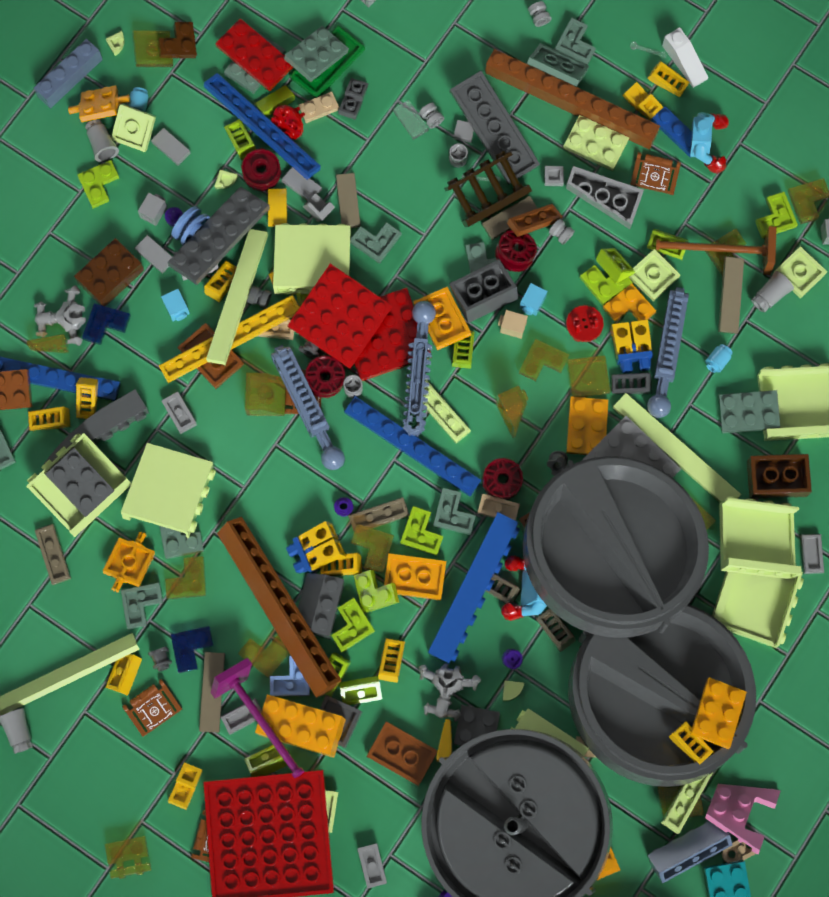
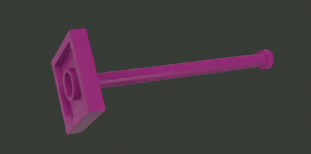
M249 658L215 676L211 689L212 696L216 699L234 688L293 772L292 776L294 778L299 777L304 770L302 767L299 768L241 686V683L248 680L252 666Z

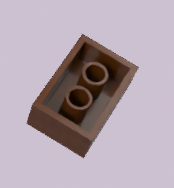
M115 238L74 277L77 283L104 308L135 280L144 269L141 262Z
M809 454L750 456L747 460L749 499L807 497L812 492Z

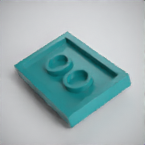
M744 860L704 867L709 897H751Z

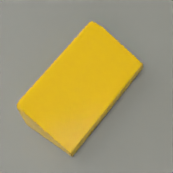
M129 654L116 660L105 688L128 695L142 658Z

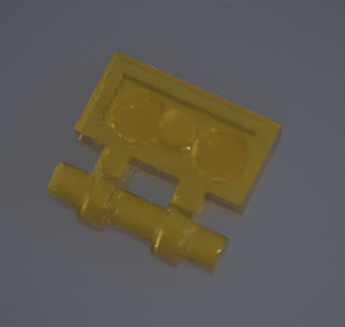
M146 836L105 844L108 865L116 863L117 866L116 870L110 871L111 879L118 877L123 879L127 875H142L144 872L151 871V864H142L141 858L149 857ZM134 860L135 866L124 868L123 862Z

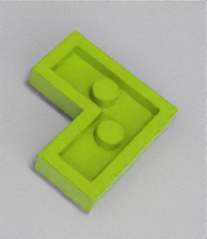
M111 160L77 174L92 208L109 202L103 185L119 179Z
M785 192L767 197L766 201L772 215L756 219L755 221L761 238H765L769 226L777 227L776 234L798 226Z
M595 265L580 275V279L602 306L633 283L629 277L618 283H615L611 277L606 279Z
M412 507L400 544L436 556L438 555L443 536L426 531L431 512Z
M374 570L354 575L361 609L364 613L400 603L396 585L391 583L378 588Z
M355 598L338 607L348 625L331 636L341 652H344L374 633L375 630Z

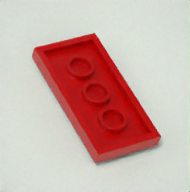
M241 18L215 43L218 49L269 92L293 68L284 59L285 55Z

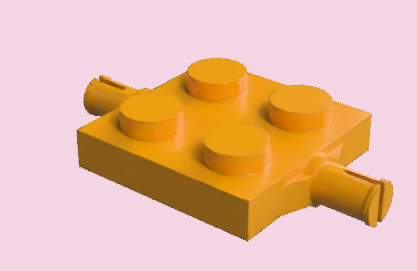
M116 85L81 92L80 103L76 106H69L68 111L69 114L79 112L81 122L115 116L120 104L130 102V96L127 94L118 97Z
M139 532L135 541L118 539L103 569V574L116 579L111 588L114 592L115 590L119 592L123 583H129L137 587L140 586L155 555V551L142 545L146 537L145 533Z

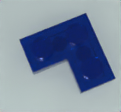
M94 303L82 339L101 345L107 328L125 333L131 315Z
M210 626L171 634L178 673L198 670L195 650L214 646Z

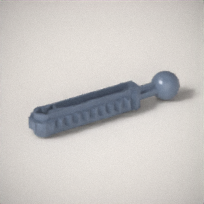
M676 287L675 291L670 290L654 375V379L658 380L656 394L647 403L649 413L656 418L667 416L671 410V402L667 397L669 382H673L689 298V293H684V288Z
M420 301L413 307L412 317L417 322V333L414 343L409 344V349L413 351L408 352V355L413 358L408 359V363L412 364V366H409L407 369L412 373L407 374V378L411 379V381L406 382V385L410 388L406 389L405 392L410 396L405 397V400L409 403L404 404V408L408 409V411L404 412L406 419H403V429L409 436L417 437L425 431L426 421L423 418L427 417V414L423 411L427 410V406L423 403L428 402V399L424 396L429 395V391L425 390V388L429 387V383L425 381L430 380V376L426 375V373L431 372V369L427 366L431 365V361L428 358L432 357L429 351L433 350L432 345L428 343L427 339L428 326L436 316L434 305L428 301ZM413 417H416L417 424L419 425L415 429H412V426L409 425L413 424Z
M283 345L276 347L274 353L271 354L272 361L310 437L316 436L323 450L321 454L322 464L329 470L341 468L345 462L344 452L332 445L326 432L330 427L289 346L284 348Z

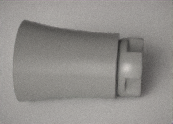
M95 119L88 122L85 128L95 160L97 162H105L117 156L119 149L101 120Z
M775 271L751 301L759 311L765 313L785 295L793 291L794 286L786 276L779 271Z
M24 708L0 716V723L6 733L10 746L13 748L14 754L33 747Z

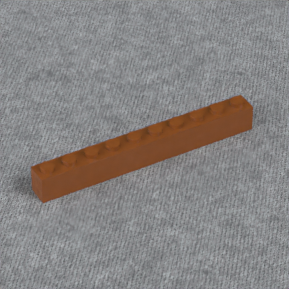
M493 50L486 63L485 74L578 117L581 115L629 137L630 141L649 150L658 135L660 125L498 50Z
M239 517L227 521L217 534L316 698L330 692L342 681L244 519Z

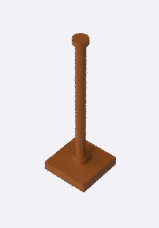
M769 226L762 247L671 242L656 239V250L662 248L761 254V256H764L763 275H771L775 265L777 227Z

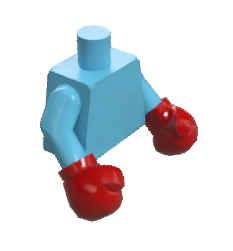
M700 112L697 114V117L693 118L690 157H696L704 162V165L710 172L718 174L726 168L727 159L725 156L715 157L714 155H709L712 126L716 130L725 129L729 125V120L724 114Z
M516 555L509 556L504 563L506 569L509 571L524 570L522 575L520 606H514L511 603L503 605L501 608L502 616L506 620L513 621L524 618V616L541 614L547 605L534 589L529 579L524 559Z

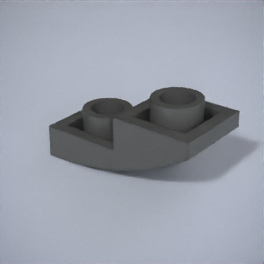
M351 78L339 108V115L356 120L369 83Z

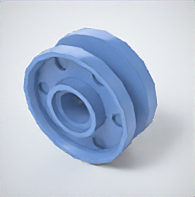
M197 206L189 208L173 227L172 237L176 240L181 239L180 242L184 245L206 223L210 216L204 213L201 214V209Z

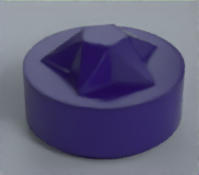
M177 207L169 208L165 212L167 224L174 227L178 219L183 215V212Z
M508 649L503 653L502 663L505 667L517 669L522 664L523 657L518 650Z

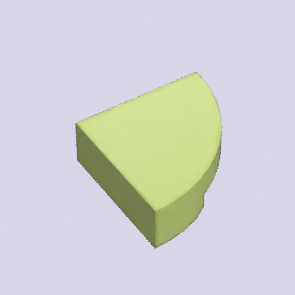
M122 31L106 38V42L114 56L118 55L124 47L125 40Z
M220 170L215 183V189L230 187L236 182L238 174Z
M504 681L503 701L516 698L521 693L524 683Z

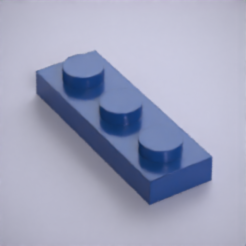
M664 107L651 121L660 125V130L690 157L692 131L667 107Z

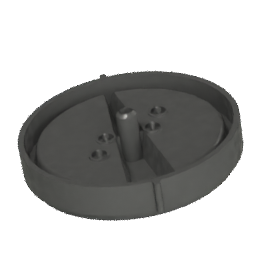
M604 456L583 460L575 464L572 460H569L565 469L556 474L543 487L531 508L525 524L523 557L534 589L543 602L557 616L574 627L591 634L612 638H627L644 635L657 629L660 633H663L670 622L686 608L704 579L709 558V543L706 526L698 507L687 491L671 476L639 460Z
M688 604L670 622L663 633H660L657 629L640 636L612 638L583 631L578 639L582 645L576 653L569 675V706L574 724L582 740L589 750L609 769L627 779L646 785L679 786L692 783L710 775L735 753L740 754L748 746L744 740L751 728L756 708L754 674L748 657L738 640L716 618ZM710 677L744 690L747 693L731 747L726 749L705 741L714 752L699 765L698 762H694L669 736L685 721L691 727L693 726L706 681ZM683 732L679 736L683 738L686 733ZM689 737L685 743L688 745L692 739ZM695 743L691 749L694 751L699 745ZM701 749L696 755L699 757L705 751Z
M507 729L476 737L459 747L449 757H441L439 759L442 765L430 783L423 805L422 838L427 859L435 876L452 897H583L585 894L590 896L595 893L596 890L593 885L606 864L612 844L613 817L610 801L603 782L589 761L580 752L564 741L546 733L525 729Z

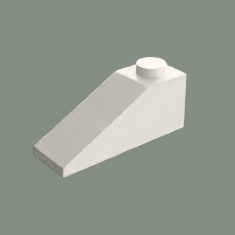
M680 27L664 37L662 47L693 88L709 78L690 40Z

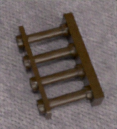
M504 150L495 155V160L490 162L488 159L480 163L479 169L474 171L472 168L464 172L463 178L458 180L456 177L447 182L448 186L444 188L445 191L453 189L466 213V219L462 220L464 227H470L532 192L529 184L523 186L522 183H519L507 158L513 155L512 152L506 153ZM499 162L514 187L512 188L514 192L508 195L506 192L504 193L491 169L492 166ZM485 171L498 196L496 197L498 201L492 204L490 201L488 202L475 177ZM469 180L482 205V210L478 212L472 211L459 186Z

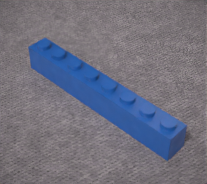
M497 512L428 654L450 664L451 660L455 662L460 652L457 648L460 643L464 644L468 636L466 630L469 625L473 626L477 618L474 615L477 607L482 608L486 600L483 595L486 590H491L494 584L492 577L494 573H499L503 565L500 561L503 555L507 557L512 547L509 543L512 538L516 539L520 528H518L519 522Z

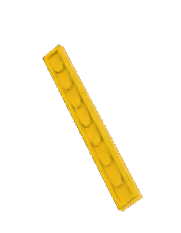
M293 294L240 322L231 350L294 317L300 306ZM213 337L160 364L159 367L167 382L170 383L207 363L206 358Z

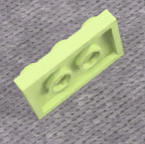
M579 115L563 148L613 171L629 141V137Z

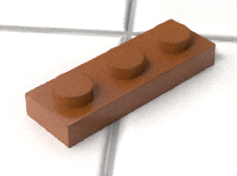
M549 204L509 218L507 224L518 237L552 225L557 220L562 219L563 216L553 204Z

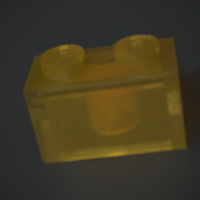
M246 373L245 411L247 415L285 416L286 387L281 377L268 373Z
M519 385L498 394L496 406L512 438L517 435L528 400L525 390H521Z

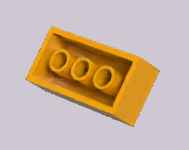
M267 694L261 714L281 742L335 757L338 742L346 722L344 717ZM257 724L255 733L268 738L260 725Z

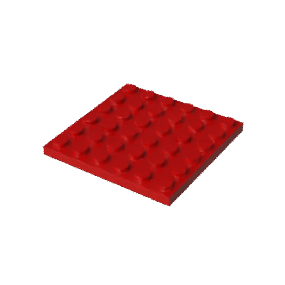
M324 770L303 772L297 778H294L292 773L203 782L212 897H300L334 893Z

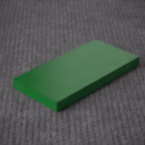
M339 25L331 33L349 48L348 53L312 82L308 81L296 69L290 74V79L314 98L322 96L365 50L364 45Z

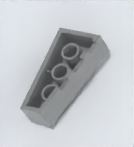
M575 166L571 170L566 186L567 190L628 229L632 226L644 191L643 189Z

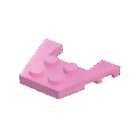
M718 784L705 818L724 832L733 834L738 838V842H744L752 848L754 853L759 855L765 836L745 829L754 802L775 809L781 791Z

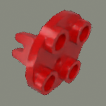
M280 105L275 109L271 122L291 140H296L302 136L303 123L301 119L305 116V113H299L300 107L292 108L288 105Z
M588 305L574 308L568 314L566 320L567 331L573 340L577 342H590L597 339L604 327L603 317L600 312Z

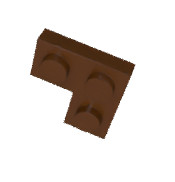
M175 22V38L158 39L160 58H196L197 56L193 22Z

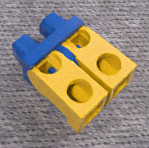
M648 320L633 321L630 323V326L629 322L612 324L610 332L613 338L617 365H620L622 373L632 372V363L636 362L639 363L640 371L650 370L653 354Z
M324 521L299 537L293 538L294 543L286 547L290 557L293 558L299 555L301 559L293 563L296 573L300 574L307 571L313 573L337 559L341 560L346 557L332 523Z

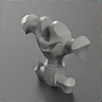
M76 285L64 290L68 293L67 302H63L62 307L57 312L48 311L45 313L46 303L42 301L34 304V307H37L35 322L38 325V332H36V336L45 337L48 334L46 332V325L53 326V324L58 323L70 334L71 339L67 341V344H76L78 346L82 344L83 339L78 337L76 330L86 322V318L82 317L85 307L75 302V295L80 293Z
M445 663L435 673L429 671L426 665H421L419 667V680H423L424 677L432 680V684L437 687L440 693L437 699V706L429 705L428 702L423 706L424 715L427 716L428 713H432L441 719L451 717L454 718V722L458 721L461 713L459 709H449L452 703L450 702V696L457 691L463 690V687H473V690L476 691L481 678L474 675L472 679H464L460 666L457 665L455 669L448 668L449 664Z

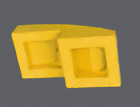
M638 82L622 95L637 111L649 120L663 108L652 94L648 95Z
M287 188L268 189V204L270 207L268 210V227L287 223Z
M184 762L168 803L187 810L203 770Z

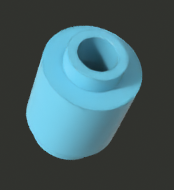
M140 87L133 88V91L130 93L128 106L146 112L149 98L148 91Z
M723 344L717 346L705 360L708 370L713 373L721 372L730 361L732 350Z

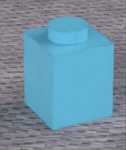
M531 283L520 302L522 311L527 315L533 314L537 316L547 297L548 291Z
M179 289L161 296L172 321L183 320L190 314Z

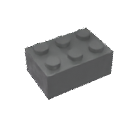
M72 448L45 473V476L84 517H87L115 491L75 448Z

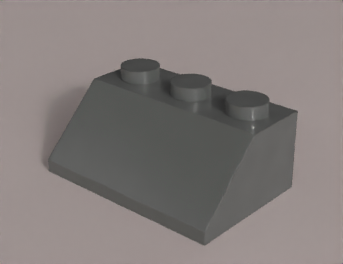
M500 260L449 283L458 307L468 323L518 299L517 287Z
M307 573L298 610L315 636L331 639L345 584L342 578L325 574Z

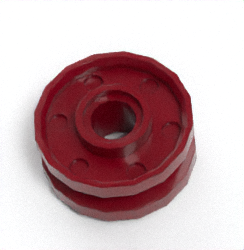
M265 149L253 150L243 159L241 166L243 179L253 190L266 191L275 187L279 182L281 176L280 162L271 151ZM259 168H265V169H266V170H265L264 172H262V173L257 172V170H258Z
M512 230L507 231L498 242L495 257L509 271H524L531 266L537 253V245L528 233L517 237Z
M320 356L309 363L305 378L313 395L319 398H330L341 391L345 380V371L343 365L335 358ZM328 374L330 379L322 380L320 375Z
M507 458L495 459L485 468L482 478L483 488L489 496L509 500L520 491L523 483V472L513 460ZM503 475L508 479V482L500 483L498 477Z

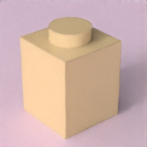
M506 310L505 315H501L499 319L500 333L522 339L528 316Z

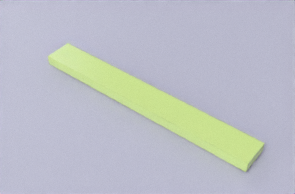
M250 229L206 358L207 362L226 365L268 238V233L265 231Z
M627 393L613 406V409L623 418L627 416L668 457L717 501L721 503L729 496L739 498L741 494Z
M131 633L0 696V716L139 650L135 636Z

